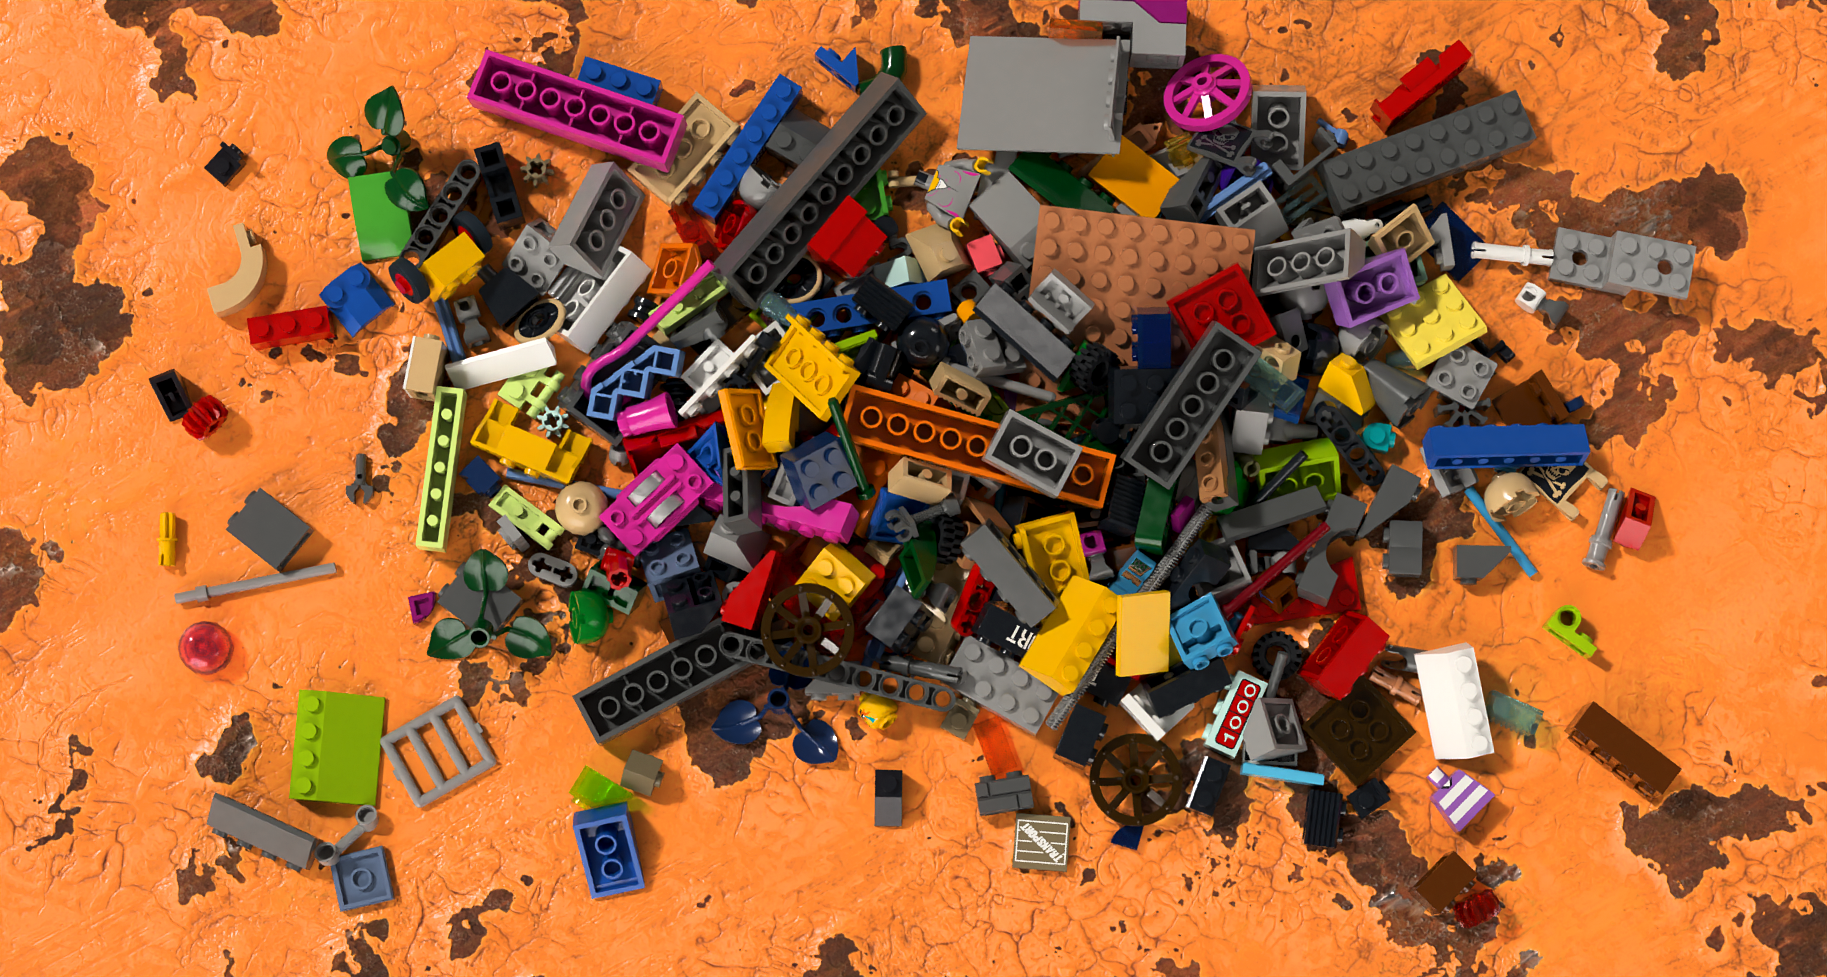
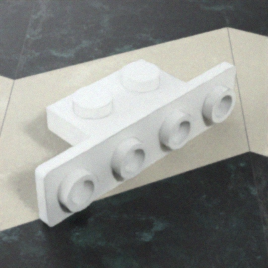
M752 334L735 353L720 339L714 341L681 375V378L696 393L684 404L678 413L685 419L689 416L694 417L703 407L701 404L708 397H714L721 389L720 384L727 377L732 378L733 373L739 371V364L745 358L750 359L759 348L758 338Z

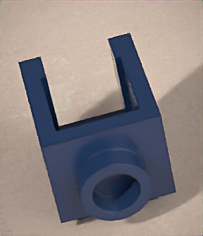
M479 455L459 473L480 497L484 494L491 499L502 488L500 485L503 483V480Z

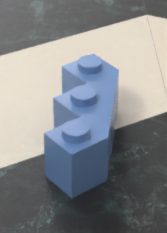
M653 345L638 358L630 361L613 373L611 377L591 389L586 416L617 422L616 413L621 411L624 396L645 400L650 399L655 374L681 379L686 352Z

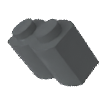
M1390 520L1388 526L1383 527L1382 542L1387 543V553L1382 554V569L1386 570L1387 576L1416 578L1421 576L1422 521Z

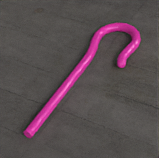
M708 259L621 345L600 356L587 366L582 374L581 388L584 389L583 395L588 401L592 389L591 382L595 373L606 365L615 362L634 348L716 267L711 260ZM624 396L622 406L633 397Z

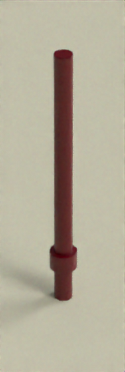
M1323 521L1226 606L1223 604L1220 609L1224 618L1230 621L1234 617L1233 614L1329 532L1331 528Z

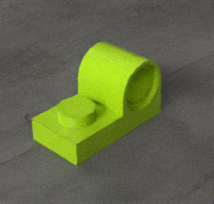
M1564 605L1558 608L1542 627L1585 659L1590 658L1597 649L1592 644L1594 641L1582 632L1579 634L1575 632L1581 622V613L1575 606ZM1562 612H1566L1572 617L1570 626H1566L1561 622L1560 615Z

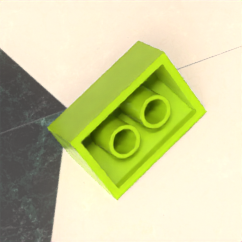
M1328 437L1262 449L1261 455L1253 454V459L1260 465V471L1255 476L1258 492L1300 450H1303L1308 455V458L1266 501L1316 485L1324 501L1334 500L1337 492L1341 493L1339 455Z

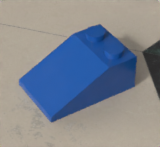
M627 801L574 812L573 830L591 898L595 899L645 888L634 826Z

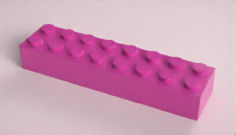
M487 49L467 95V99L474 108L666 173L670 172L688 126L684 115Z

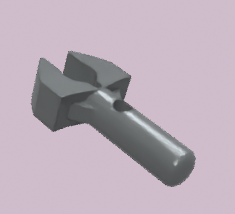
M363 453L356 455L354 483L351 486L346 485V495L355 505V494L360 487L364 491L363 503L365 505L374 496V487L366 483L367 456Z

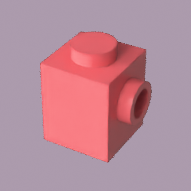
M991 234L966 243V251L973 269L981 277L984 276V279H988L1003 265L1002 261L1005 260L1004 252L1000 245H995Z

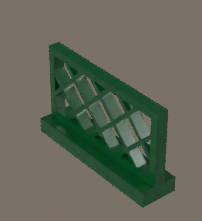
M1106 387V392L1100 391V395L1097 396L1095 394L1083 393L1017 411L1020 415L1054 432L1053 430L1061 417L1072 423L1064 437L1067 440L1070 439L1076 427L1088 433L1083 443L1078 445L1111 454L1122 453L1125 450L1124 443L1119 437L1111 444H1104L1097 439L1091 440V430L1079 424L1087 410L1098 416V418L1104 417L1108 413V387ZM1104 395L1106 405L1101 413L1098 414L1090 409L1089 406L1095 397ZM1087 400L1085 404L1080 403V401ZM1073 403L1083 407L1075 421L1063 415L1068 405ZM1061 407L1059 412L1056 411L1055 408ZM1047 410L1057 414L1049 428L1037 422L1041 414ZM1036 414L1033 419L1029 417V415Z

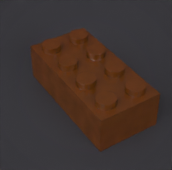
M1594 701L1584 705L1564 730L1569 735L1567 739L1579 748L1584 746L1591 752L1589 756L1601 765L1606 763L1612 768L1611 773L1621 781L1627 779L1634 785L1633 790L1644 798L1663 795L1682 770V768Z

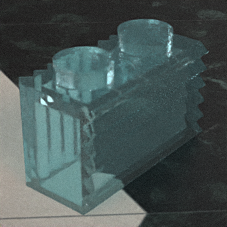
M1496 690L1489 692L1485 700L1487 717L1490 719V722L1494 721L1495 724H1500L1501 727L1505 726L1506 729L1515 730V733L1520 732V735L1525 734V737L1536 733L1544 711Z

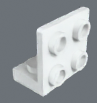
M1141 683L1119 702L1136 723L1148 735L1153 736L1156 741L1160 740L1195 707L1194 704H1189L1177 710L1174 714L1159 719L1151 708Z

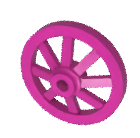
M1225 54L1205 55L1188 62L1172 76L1164 92V106L1173 123L1184 130L1193 132L1214 130L1234 120L1245 109L1252 95V79L1246 66L1237 58ZM1212 67H1222L1214 73L1210 74V69ZM1201 71L1200 74L1196 75L1195 77H1191L1195 73ZM1233 71H1235L1241 78L1221 79ZM1182 85L1190 86L1189 88L1177 94ZM1221 89H1240L1235 100L1221 91ZM1190 98L1183 113L1180 114L1176 110V105ZM1217 99L1227 108L1213 116L1211 102ZM1198 103H1202L1205 118H1191Z

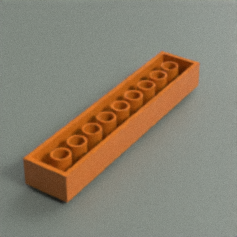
M853 384L850 388L843 415L854 444L902 457H911L913 460L916 458L917 461L921 460L928 464H935L950 470L1046 495L981 460L1000 423ZM1081 446L1083 449L1056 498L1101 509L1103 508L1116 455Z

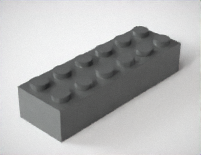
M1211 321L1120 458L1169 490L1262 352L1220 323Z

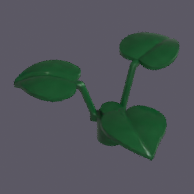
M389 86L371 96L364 108L365 117L369 125L374 129H381L382 135H387L383 138L382 144L362 151L359 139L353 136H342L333 141L329 146L327 160L338 174L348 179V177L364 175L367 170V161L364 156L382 149L388 155H397L390 171L392 178L385 183L386 195L398 208L407 211H422L429 208L430 205L421 176L412 168L403 167L397 170L402 157L406 155L404 150L411 145V137L403 130L405 117L399 95L394 86Z
M486 549L475 551L465 564L463 577L465 584L470 590H483L478 620L473 623L471 629L467 630L465 624L456 618H444L437 622L431 632L427 656L439 659L463 658L470 655L475 647L483 648L488 645L490 639L496 640L498 636L506 632L509 633L506 635L505 644L512 655L524 659L550 656L552 653L550 635L545 626L536 618L519 616L514 620L512 627L506 626L494 632L492 623L484 619L489 590L498 591L502 589L508 581L509 573L506 564Z

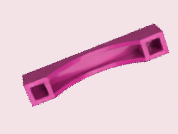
M715 482L699 498L704 504V508L712 512L723 511V486ZM834 499L814 510L804 506L784 507L771 505L762 501V525H765L767 522L774 524L775 527L783 531L797 530L800 534L809 538H813L816 535L832 544H838V542L848 544L860 516L852 504Z

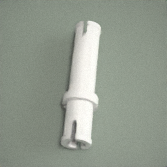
M1476 241L1473 242L1471 249L1482 250L1471 252L1472 259L1518 262L1521 266L1536 264L1551 267L1553 259L1543 258L1554 256L1552 249L1530 248V245H1523L1522 247L1506 246Z

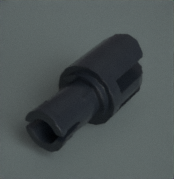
M1425 194L1407 203L1398 200L1374 210L1373 215L1376 217L1375 219L1382 221L1384 227L1413 203L1417 205L1421 214L1433 210L1434 207L1430 205L1432 201L1429 195Z

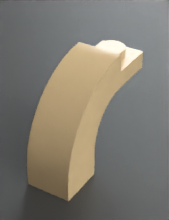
M243 222L233 225L241 252V264L237 273L227 282L207 288L214 314L219 319L237 313L248 306L259 294L267 275L268 262L266 250L261 244L253 246L257 244L255 234L252 228L248 229Z

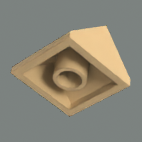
M1413 203L1373 234L1367 245L1375 255L1405 248L1410 263L1435 242L1417 205Z

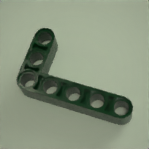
M1181 473L1169 490L1148 477L1135 534V547L1157 564L1160 563L1173 544L1168 530L1171 521L1170 513L1174 508Z

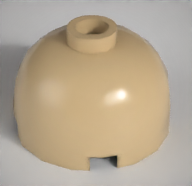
M1505 471L1499 472L1492 477V482L1487 486L1484 493L1486 510L1495 522L1507 521L1504 516L1512 514L1514 518L1520 516L1538 502L1536 496L1540 497L1535 484L1522 473H1506Z
M579 481L571 483L561 490L556 498L555 513L557 520L565 530L572 534L585 536L589 533H595L600 527H603L605 523L599 516L609 507L606 495L598 486L590 482Z

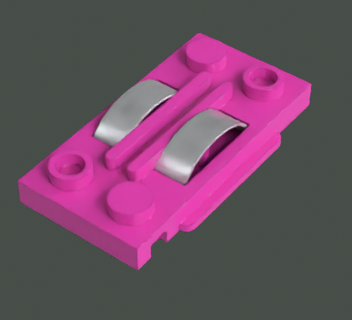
M676 443L662 458L655 459L616 496V501L599 518L626 548L637 557L653 541H660L699 504L698 499L715 482L679 443Z

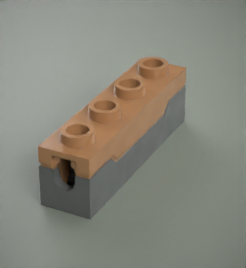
M1225 407L1195 451L1200 501L1205 503L1214 512L1239 505L1229 411Z

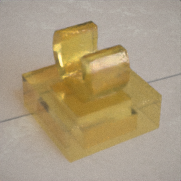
M1188 131L1164 142L1169 161L1174 168L1182 164L1184 167L1195 163L1193 159L1198 157L1197 153L1187 150V145L1192 139Z

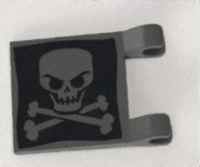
M1231 121L1214 130L1196 132L1188 143L1187 150L1236 167L1242 174L1251 177L1256 172L1255 165L1257 164V159L1252 156L1243 157L1252 141L1261 149L1269 150L1273 145L1271 140L1274 138V133L1270 130L1257 131Z

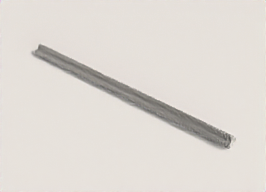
M1202 503L1156 566L1157 568L1148 577L1147 582L1138 591L1139 593L1158 591L1156 588L1159 589L1158 585L1161 586L1160 582L1163 583L1162 580H1166L1164 577L1167 578L1166 574L1169 575L1168 571L1171 572L1172 566L1175 567L1174 563L1177 564L1176 560L1179 561L1180 555L1183 556L1182 552L1185 553L1184 549L1187 550L1186 547H1189L1187 544L1191 545L1189 541L1193 542L1192 538L1195 539L1194 536H1197L1195 533H1199L1197 530L1201 531L1200 527L1203 528L1201 525H1205L1203 522H1207L1205 520H1208L1207 516L1211 517L1209 514H1213L1212 510L1205 503ZM1117 623L1109 632L1074 693L1064 695L1061 699L1062 701L1059 702L1060 704H1057L1053 710L1054 712L1051 713L1052 715L1045 721V724L1052 730H1058L1059 724L1062 725L1061 721L1064 722L1063 718L1066 719L1067 713L1070 714L1069 710L1072 711L1071 707L1074 708L1073 704L1076 705L1077 699L1080 700L1078 696L1082 697L1081 693L1084 694L1083 691H1086L1087 685L1090 686L1089 682L1092 683L1091 679L1094 680L1093 677H1096L1095 674H1098L1096 671L1100 672L1099 668L1102 669L1101 666H1104L1103 663H1106L1104 660L1108 661L1106 657L1110 658L1109 654L1112 655L1111 652H1114L1112 649H1116L1114 646H1116Z

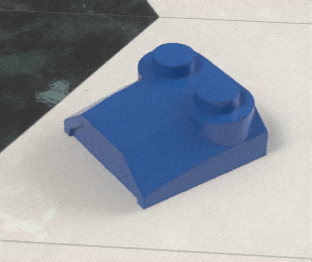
M361 262L344 271L319 294L320 298L353 338L384 311L395 305Z

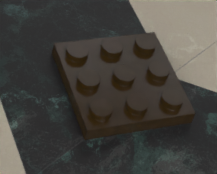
M1364 675L1358 677L1353 684L1352 691L1341 700L1331 698L1301 726V729L1355 787L1359 786L1416 733L1410 724Z

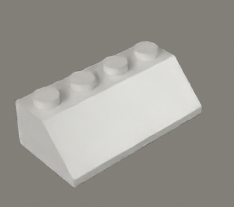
M619 246L603 278L599 279L582 272L560 300L565 306L566 317L556 334L575 348L588 354L597 345L598 340L606 329L613 324L614 319L622 308L629 303L631 296L644 283L652 269L632 251Z
M1465 642L1414 654L1435 759H1469L1495 753L1474 647Z

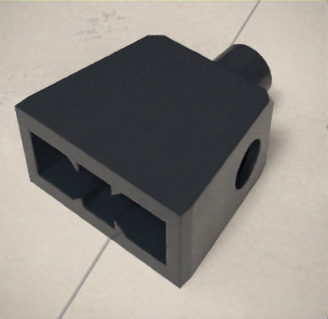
M486 264L477 273L485 283L478 291L503 331L512 325L533 304L542 299L540 293L507 266L497 273L490 264Z

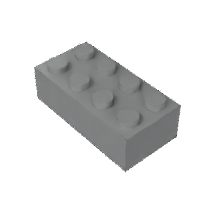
M972 636L964 638L949 665L962 667L963 674L956 675L962 676L960 684L940 682L944 687L951 689L962 697L965 696L975 701L980 707L1034 737L1059 694L1019 667V662L979 642Z

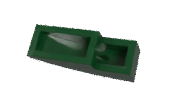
M930 521L916 524L919 536L916 538L912 536L909 541L903 542L904 550L899 555L913 599H918L929 585L936 568V535Z

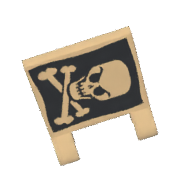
M1584 462L1583 466L1522 467L1518 472L1531 479L1539 493L1551 502L1569 521H1573L1578 516L1579 510L1566 500L1586 478L1598 490H1602L1608 483V479L1592 468L1587 462Z

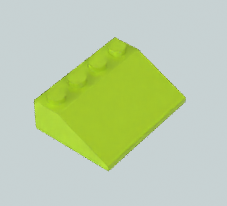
M299 689L289 799L376 806L381 754L380 739L383 732L385 697Z

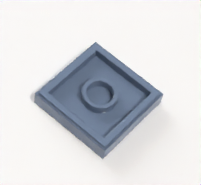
M384 846L341 855L339 862L331 866L340 912L395 899Z

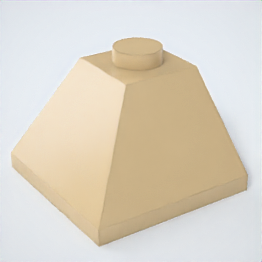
M934 224L905 235L928 282L972 267L959 237L952 230Z

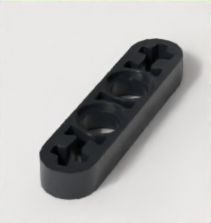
M1328 400L1319 402L1314 409V416L1318 425L1364 484L1368 486L1379 485L1385 477L1380 461L1336 404ZM1324 410L1331 412L1332 418L1335 421L1332 425L1329 419L1323 416L1322 412ZM1340 428H1346L1349 430V435L1345 439H1337L1335 432ZM1354 448H1362L1364 450L1363 456L1358 459L1351 458L1350 452ZM1367 462L1369 467L1376 471L1375 476L1368 475L1364 466Z

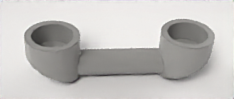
M363 805L356 811L355 818L358 824L335 845L330 842H323L316 847L314 855L320 864L325 866L337 864L340 860V854L364 832H371L377 827L379 815L373 806Z

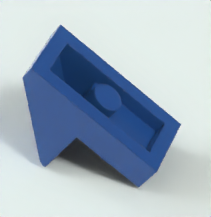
M821 46L814 54L815 61L856 93L859 90L856 47L841 62V57L830 48L826 50Z

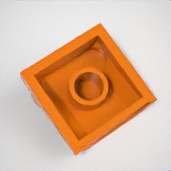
M661 243L647 294L668 299L701 267L702 259L698 245L694 243Z

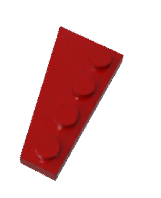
M1353 556L1330 565L1331 569L1338 575L1326 607L1298 596L1293 603L1278 614L1254 596L1250 599V605L1256 607L1253 614L1257 617L1253 625L1344 613L1345 610H1361Z

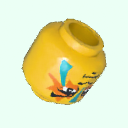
M867 692L859 698L861 703L858 707V714L870 728L884 730L897 719L898 706L892 699Z

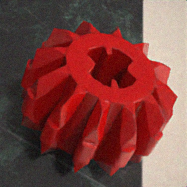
M212 395L202 397L198 402H194V405L188 409V412L183 416L182 426L190 436L201 441L209 438L222 427V424L227 420L229 411L220 400Z

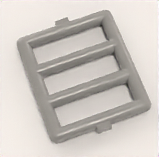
M458 695L451 697L380 739V744L395 769L392 772L397 781H402L417 808L426 806L496 765V759L482 735L483 729L478 722L475 723L462 698ZM454 708L483 758L482 761L470 768L441 718L442 715ZM430 722L460 773L447 781L444 780L417 729ZM405 736H408L436 786L421 795L393 743Z

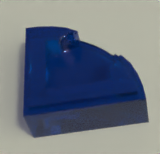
M1123 826L1114 834L1110 843L1137 851L1144 826Z

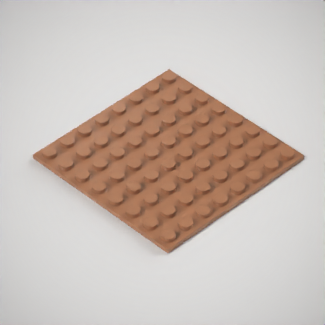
M1040 204L1029 297L1034 289L1055 268L1095 303L1093 308L1078 322L1069 335L1057 328L1053 330L1061 338L1063 335L1070 338L1076 344L1074 347L1076 351L1085 339L1092 345L1093 342H1097L1118 355L1117 358L1121 362L1118 366L1182 365L1192 351V348L1166 301L1236 262L1239 263L1249 282L1256 230ZM1037 310L1033 312L1040 319L1046 317L1043 313H1040ZM1023 356L1026 368L1020 373V383L1054 392L1056 394L1055 401L1086 393L1079 387L1063 392L1057 390V386L1068 366L1058 379L1052 382ZM1017 393L1015 412L1049 402ZM1104 395L1095 397L1089 406L1090 409L1098 414L1101 413L1106 405ZM1087 400L1080 401V403L1085 404ZM1076 403L1069 404L1063 415L1075 421L1083 407ZM1227 404L1226 408H1228L1229 420L1231 423L1233 407ZM1061 407L1055 408V410L1058 412L1061 409ZM1047 410L1041 414L1039 419H1048L1053 422L1057 414ZM1087 410L1079 424L1091 427L1098 416ZM1036 414L1029 415V417L1033 419ZM1062 417L1058 422L1064 424H1072L1071 422L1067 421Z

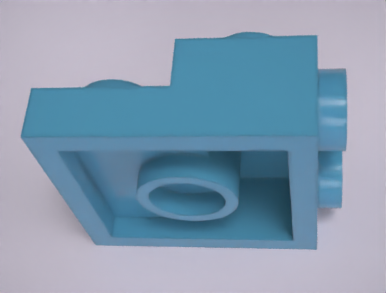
M1211 592L1170 615V634L1183 663L1190 670L1206 668L1210 663V659L1217 655L1224 657L1231 654L1233 647L1238 644L1229 622L1224 618L1219 604Z

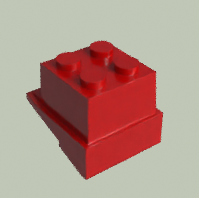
M847 195L807 243V250L811 253V258L814 261L823 263L842 279L854 278L855 276L859 278L869 266L866 264L872 256L877 257L886 245L883 242L887 236L865 216L868 211L851 196Z

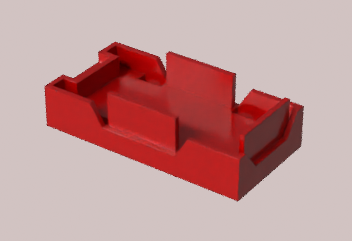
M1457 40L1438 56L1439 63L1437 65L1427 56L1399 79L1402 84L1382 102H1379L1377 99L1374 100L1369 109L1374 114L1371 119L1385 134L1461 73L1472 58V53L1460 40Z
M722 409L680 421L677 428L661 429L623 438L624 448L634 478L644 471L655 459L662 458L676 443H679L688 451L714 422L719 427L728 446L731 447Z

